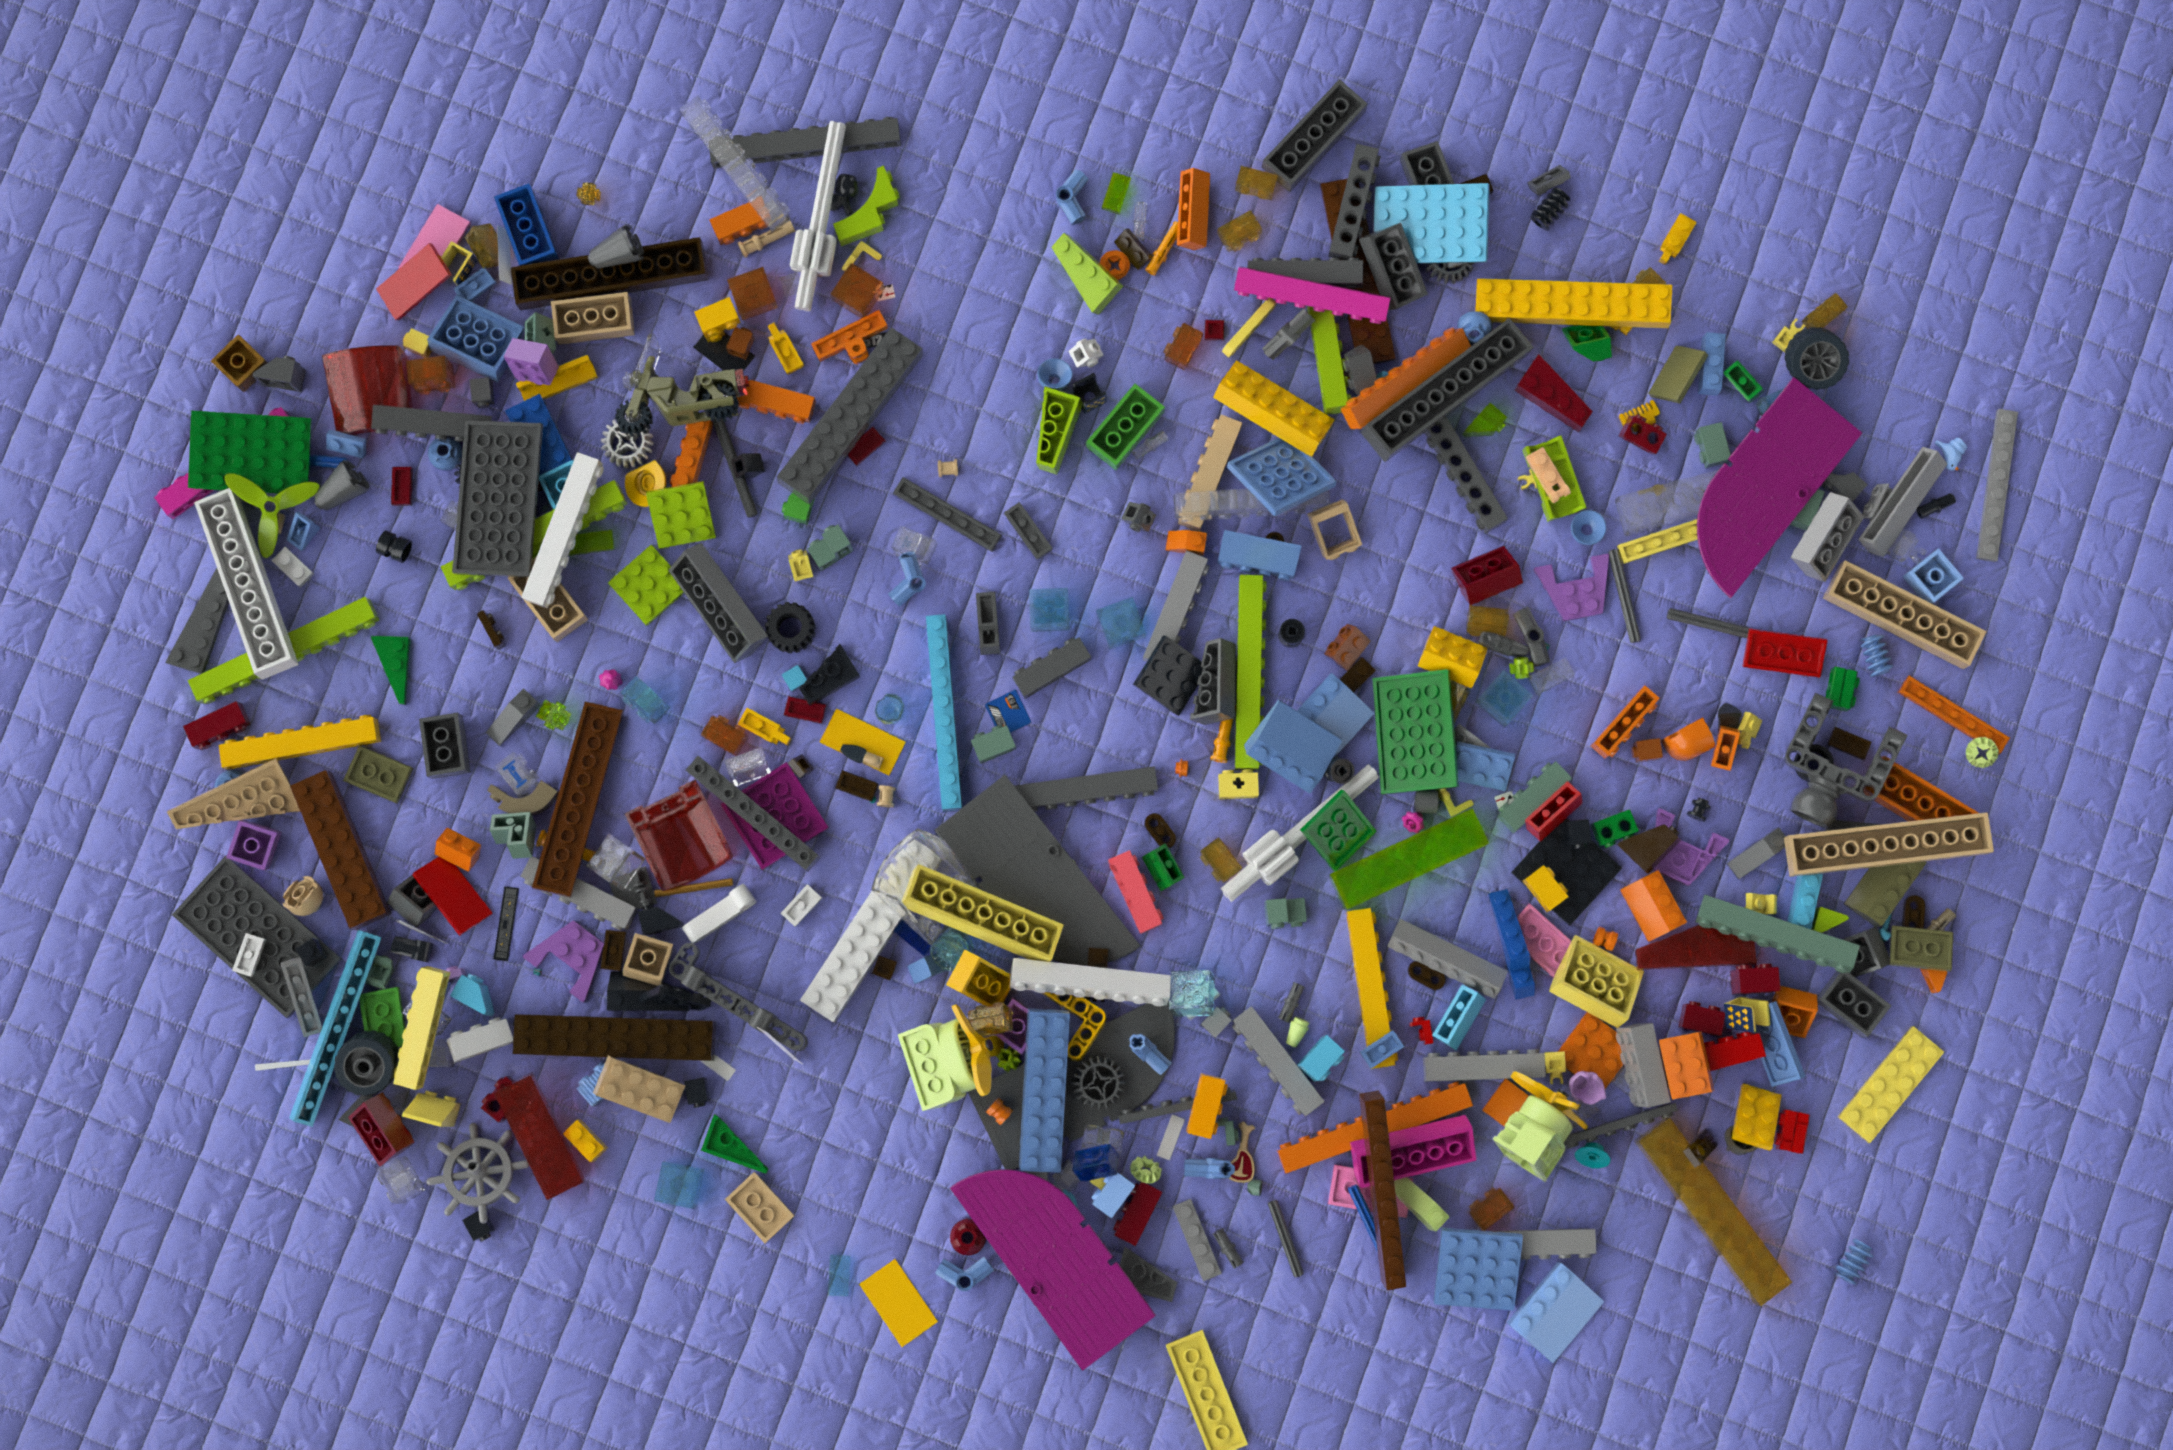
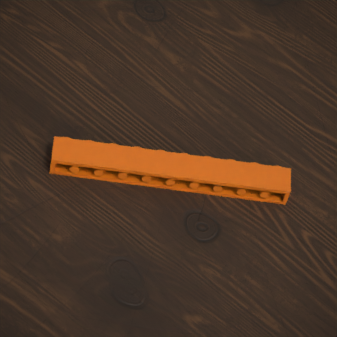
M1459 1081L1448 1084V1089L1441 1091L1440 1088L1429 1091V1096L1422 1098L1420 1094L1410 1098L1411 1102L1404 1104L1401 1101L1392 1104L1393 1109L1386 1111L1388 1133L1416 1127L1473 1106L1465 1083L1459 1084ZM1362 1116L1354 1118L1355 1122L1347 1124V1121L1337 1124V1129L1329 1131L1328 1128L1317 1132L1318 1136L1310 1138V1135L1298 1138L1299 1143L1292 1145L1290 1141L1279 1145L1280 1149L1276 1151L1284 1173H1289L1350 1151V1142L1364 1139Z

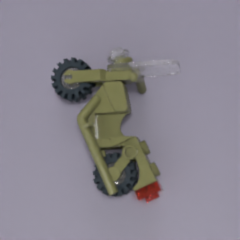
M649 333L636 371H633V373L625 372V376H622L624 388H628L629 391L635 388L630 403L628 400L625 401V405L621 403L619 405L621 409L617 408V414H615L620 430L624 431L626 435L630 434L631 437H634L635 433L637 436H641L640 432L647 433L646 428L650 430V424H653V416L648 407L649 398L671 426L709 420L714 421L715 419L717 422H720V419H723V422H725L727 417L732 419V416H738L739 402L737 397L748 395L747 387H750L749 377L744 375L743 369L695 375L690 391L685 392L677 386L674 378L659 377L656 374L655 367L660 355V346L655 334Z

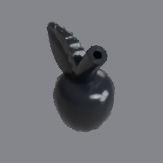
M840 174L837 177L830 211L839 210V208L843 207L846 216L853 214L849 198H855L858 193V181L855 176Z

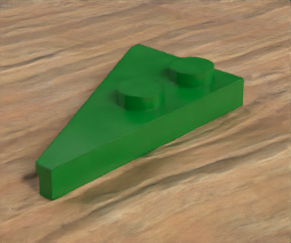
M371 636L373 645L398 703L406 705L410 638Z
M714 1114L701 1151L767 1174L769 1169L718 1115Z

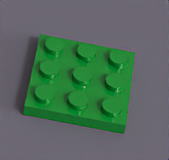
M1342 789L1300 829L1328 866L1335 872L1377 832L1349 795Z

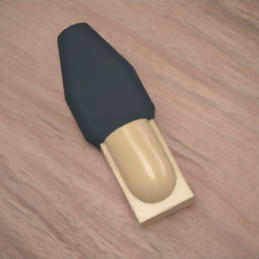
M843 744L840 749L850 760L864 763L880 769L884 759L867 752L866 749L857 745Z

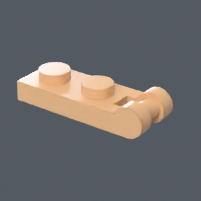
M1544 447L1525 457L1552 503L1559 501V498L1562 496L1566 497L1571 494L1569 487L1563 481ZM1557 484L1559 490L1554 491L1552 487Z

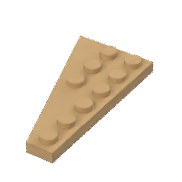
M277 758L168 810L167 814L175 828L182 829L205 824L299 812L300 810L290 788L291 784Z

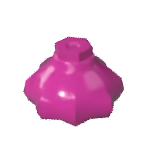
M614 669L604 670L598 676L600 685L607 690H617L623 684L621 674L617 673Z
M1408 811L1402 817L1403 826L1409 832L1418 834L1425 827L1421 813Z

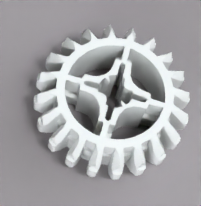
M630 416L627 418L628 422H631ZM615 420L612 421L613 427L610 425L606 426L609 432L603 431L602 434L607 438L601 439V442L605 444L601 448L603 451H606L604 455L606 458L610 457L609 461L611 463L616 461L618 467L623 463L624 468H628L629 463L632 467H635L636 461L642 464V457L648 459L645 453H652L651 448L648 446L654 445L653 441L650 440L653 438V435L649 433L650 430L646 428L647 433L645 434L640 432L642 444L639 448L636 445L638 438L636 433L634 437H631L630 434L621 433L620 427ZM616 436L619 440V443L616 446L617 449L614 452L613 440ZM622 438H623L624 440H627V441L630 440V442H631V444H632L633 446H631L630 444L628 445L627 443H624V441L622 440ZM627 451L635 452L634 454L629 456H622V454H625Z

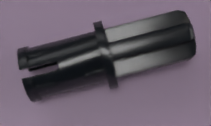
M1949 493L1938 499H1932L1931 502L1918 507L1916 511L1918 516L1923 519L1935 512L1940 513L1942 509L1955 504L1956 500L1954 495Z

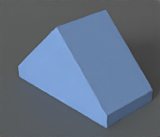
M297 511L287 541L303 551L320 527Z
M944 951L926 956L907 966L914 984L951 969Z

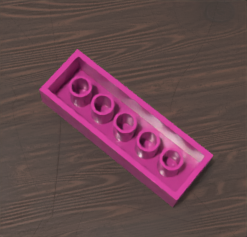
M1466 1115L1389 1133L1394 1180L1476 1161L1473 1128ZM1364 1139L1352 1141L1350 1146L1355 1177L1361 1188L1368 1187L1370 1183Z

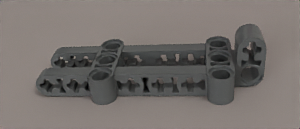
M686 943L680 948L670 964L669 971L683 985L702 994L749 1023L748 1025L761 1033L763 1032L760 1029L768 1032L786 1047L796 1051H802L807 1047L808 1039L804 1034L778 1019L779 1017L764 1008H760L711 978L712 976L694 967L700 956V949L697 945ZM687 949H692V951L694 952V955H693V956H691V955L688 956V953L686 952V950H687ZM681 957L686 959L687 961H690L689 964H687L684 961H681ZM678 964L684 966V972L680 975H677L675 972V967ZM708 985L714 987L716 992L712 993V991L710 989H706V987ZM723 995L731 997V1000H733L732 1004H730L729 1001L725 998L721 997ZM747 1007L748 1010L754 1012V1014H746L744 1008ZM774 1026L782 1028L783 1035H780L777 1030H773ZM790 1036L793 1037V1038H797V1039H799V1041L801 1042V1044H800V1045H796V1042H795V1041H793V1040H791V1039L789 1040L788 1038H789Z

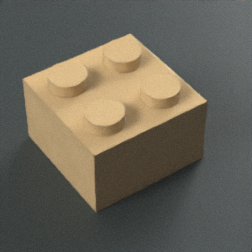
M635 933L623 968V976L656 986L661 985L673 951V944Z

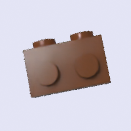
M1346 624L1340 629L1335 640L1328 645L1324 654L1332 658L1341 668L1348 671L1371 640L1357 627Z

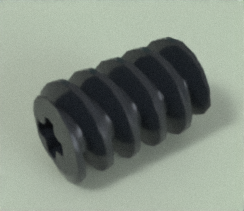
M1556 187L1546 196L1547 199L1542 200V204L1538 205L1537 210H1534L1530 216L1531 220L1545 231L1549 230L1547 223L1549 225L1554 224L1552 218L1555 220L1559 219L1557 212L1559 214L1564 213L1561 207L1565 209L1569 207L1566 201H1570V197Z

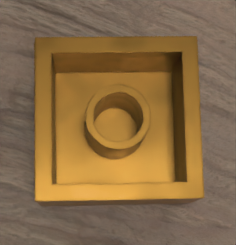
M239 334L211 360L242 392H245L257 381L253 377V372L268 363Z

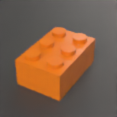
M1701 1031L1659 1040L1672 1100L1715 1091Z

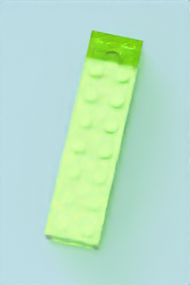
M1473 808L1337 870L1329 874L1328 877L1344 911H1347L1477 851L1490 843Z

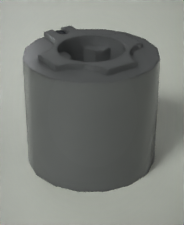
M1416 791L1414 800L1415 813L1436 814L1438 791Z

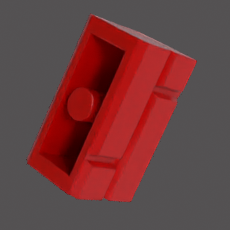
M1783 1110L1782 1113H1779L1777 1124L1780 1125L1779 1133L1776 1132L1774 1136L1776 1149L1803 1154L1810 1114L1791 1110Z

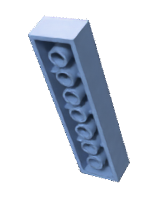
M1028 1008L1019 1168L1021 1171L1061 1173L1070 1021L1068 1010Z

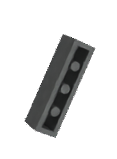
M1074 637L1070 638L1064 643L1065 646L1058 649L1056 647L1050 650L1045 658L1039 657L1031 662L1032 665L1028 668L1022 667L1014 672L1013 681L1024 699L1091 660V656L1080 637L1077 639Z

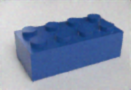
M530 183L493 196L519 266L560 259Z
M540 394L505 410L510 422L543 424L539 476L573 460L549 408Z

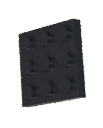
M1163 635L1133 685L1170 712L1179 716L1198 686V677L1201 676L1203 667H1201L1202 661L1172 639Z

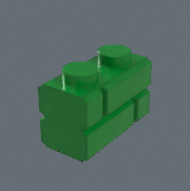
M1738 360L1723 372L1749 403L1765 391Z
M1833 667L1831 669L1825 696L1834 701L1831 709L1847 712L1851 707H1854L1856 702V696H1853L1854 689L1858 688L1860 678L1857 677V671L1841 667Z
M1166 843L1141 857L1160 891L1185 878Z

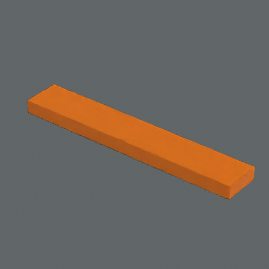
M1910 675L1906 677L1897 692L1970 738L1986 737L1991 739L1997 745L1998 755L2001 754L2010 739L2007 735Z

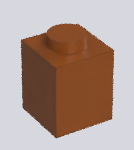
M735 327L726 347L728 353L746 360L755 340L753 333L747 328L741 327L739 329Z
M1660 738L1633 743L1631 754L1636 759V763L1663 758Z

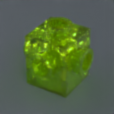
M544 700L535 717L544 721L545 727L553 731L555 728L563 731L572 714L565 710L567 706L557 701L554 704Z

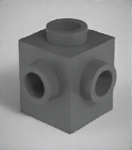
M1129 502L1121 519L1130 525V529L1136 532H1140V530L1149 532L1156 514L1150 510V506L1144 503Z

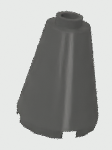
M629 224L621 226L591 249L588 256L590 264L596 268H604L644 259L641 256L644 254L640 239L637 234H632L630 231L633 229L632 226Z
M343 460L339 463L315 494L314 503L319 509L327 511L369 490V484L361 472L357 473L354 470L356 466L348 460Z

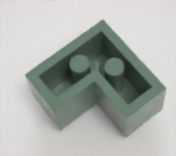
M839 525L827 527L824 530L825 533L822 534L823 539L814 540L809 544L810 547L807 548L820 571H823L854 551Z
M531 812L492 815L490 833L495 843H507L513 859L530 858L533 856L537 825Z
M1281 898L1264 902L1266 926H1271V929H1281L1285 924H1291V927H1302V923L1307 922L1304 898Z

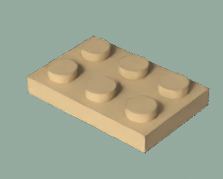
M753 1172L725 1198L727 1203L764 1243H767L795 1216L756 1172Z

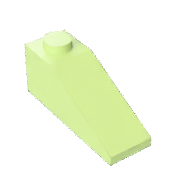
M1407 1177L1394 1180L1396 1196L1429 1230L1437 1231L1450 1217L1433 1199Z

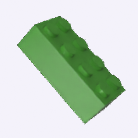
M1134 383L1086 441V447L1117 471L1163 415L1165 406Z

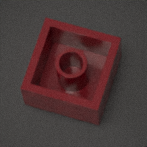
M1772 963L1755 965V968H1752V965L1736 966V970L1730 971L1732 995L1781 991L1779 967H1772Z

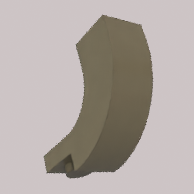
M542 780L535 790L524 798L510 797L492 784L487 789L491 793L490 798L498 803L502 801L498 807L506 813L531 812L532 816L548 809L557 800L559 794L557 790Z

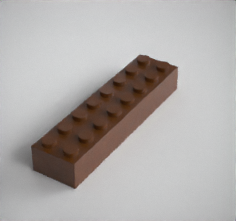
M324 770L290 785L349 929L358 930L391 915L392 913L333 773Z

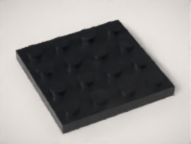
M1566 818L1532 848L1512 870L1511 874L1527 888L1523 883L1524 879L1543 865L1546 868L1549 867L1554 872V879L1557 883H1562L1568 891L1566 893L1568 897L1554 907L1552 911L1570 926L1618 874L1622 867L1592 840L1583 849H1574V846H1568L1566 822L1570 820Z

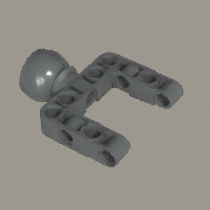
M1815 693L1785 753L1784 760L1789 767L1808 775L1810 781L1807 783L1809 788L1801 790L1794 797L1790 809L1791 812L1810 823L1829 828L1837 817L1838 808L1835 799H1839V795L1846 793L1864 802H1872L1877 798L1907 738V734L1889 726L1865 776L1846 768L1837 767L1829 763V760L1809 751L1834 702ZM1815 718L1818 724L1814 727L1809 726L1807 719ZM1884 751L1889 752L1891 759L1885 761L1881 758L1880 754ZM1791 753H1798L1800 760L1797 762L1792 761L1789 757ZM1815 761L1818 763L1819 768L1811 770L1808 767V763ZM1852 778L1855 781V786L1847 787L1845 779ZM1871 787L1874 790V794L1872 796L1865 795L1863 788Z

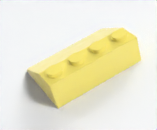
M1575 935L1554 975L1549 992L1619 1028L1629 1020L1644 971Z

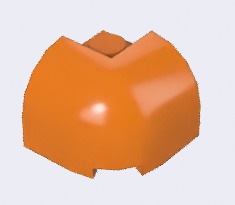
M1703 717L1661 740L1669 755L1680 761L1694 759L1715 747L1712 733Z

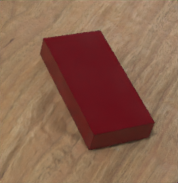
M872 426L862 435L847 456L858 466L886 441Z
M392 467V506H412V467Z
M788 696L784 716L822 724L827 705L815 703L809 706L806 700Z

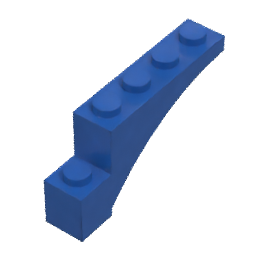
M1508 889L1488 893L1503 947L1514 998L1518 1000L1535 996V982L1529 968L1530 954Z

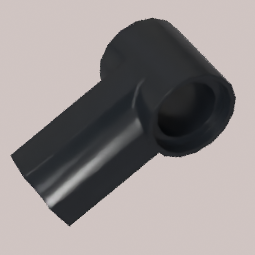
M395 936L391 944L392 953L408 956L411 959L427 963L433 948V943L421 940L414 941L400 936Z

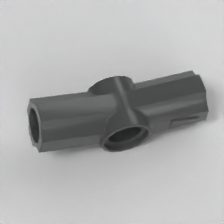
M1305 309L1301 310L1294 319L1287 322L1262 348L1268 358L1274 360L1283 350L1290 347L1300 338L1301 334L1315 319Z
M1529 607L1514 613L1513 617L1524 636L1533 666L1550 663L1543 638L1544 632L1536 623ZM1530 632H1535L1538 635L1537 641L1530 639Z

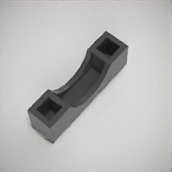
M1831 472L1822 483V487L1827 491L1848 497L1852 502L1868 485L1854 472L1847 475H1837Z

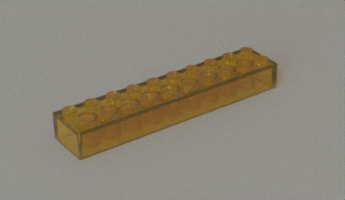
M1671 1118L1661 1120L1634 1140L1755 1305L1762 1306L1793 1283L1706 1165L1702 1163L1695 1168L1683 1153L1689 1142Z

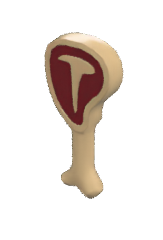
M1243 1121L1239 1124L1241 1130L1240 1146L1236 1157L1231 1161V1164L1235 1166V1173L1229 1178L1238 1183L1250 1182L1255 1173L1254 1161L1247 1149L1249 1134L1255 1130V1126L1247 1125Z

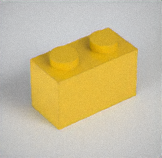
M1543 865L1524 879L1523 883L1544 910L1549 912L1568 897L1566 894L1568 891L1562 883L1558 884L1554 879V872L1549 867L1546 868Z
M577 1119L563 1133L589 1162H595L608 1149L581 1119Z

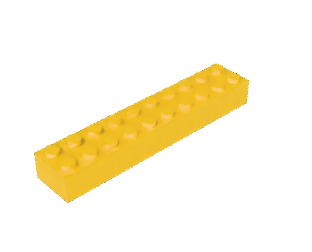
M1477 279L1475 311L1486 314L1491 319V322L1503 323L1510 318L1513 323L1669 328L1671 323L1672 285Z

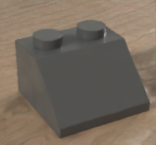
M1359 345L1344 354L1345 361H1343L1344 369L1349 373L1350 379H1347L1349 389L1353 390L1357 395L1363 389L1372 387L1377 380L1371 352L1365 346Z
M283 356V358H274L253 372V377L263 386L301 392L306 370L300 363L295 361V358Z
M412 875L393 889L387 901L388 905L415 928L426 921L437 909V906Z
M1877 926L1841 939L1860 945L1854 968L1850 972L1852 976L1858 977L1889 965L1890 957Z

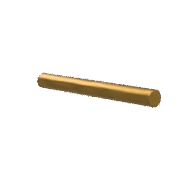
M733 878L654 890L655 897H663L733 886Z

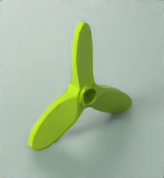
M235 473L225 475L227 486L238 497L260 508L262 511L258 528V544L260 553L264 558H268L273 554L277 543V513L279 510L294 507L305 502L317 493L320 486L316 482H304L293 485L273 497L268 496L257 484ZM267 501L275 503L276 509L274 511L266 510L265 503Z

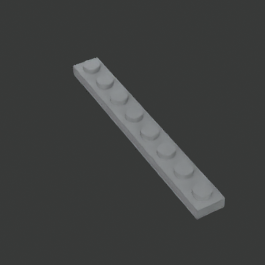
M1996 410L1976 559L1998 561L2018 415L2016 411Z

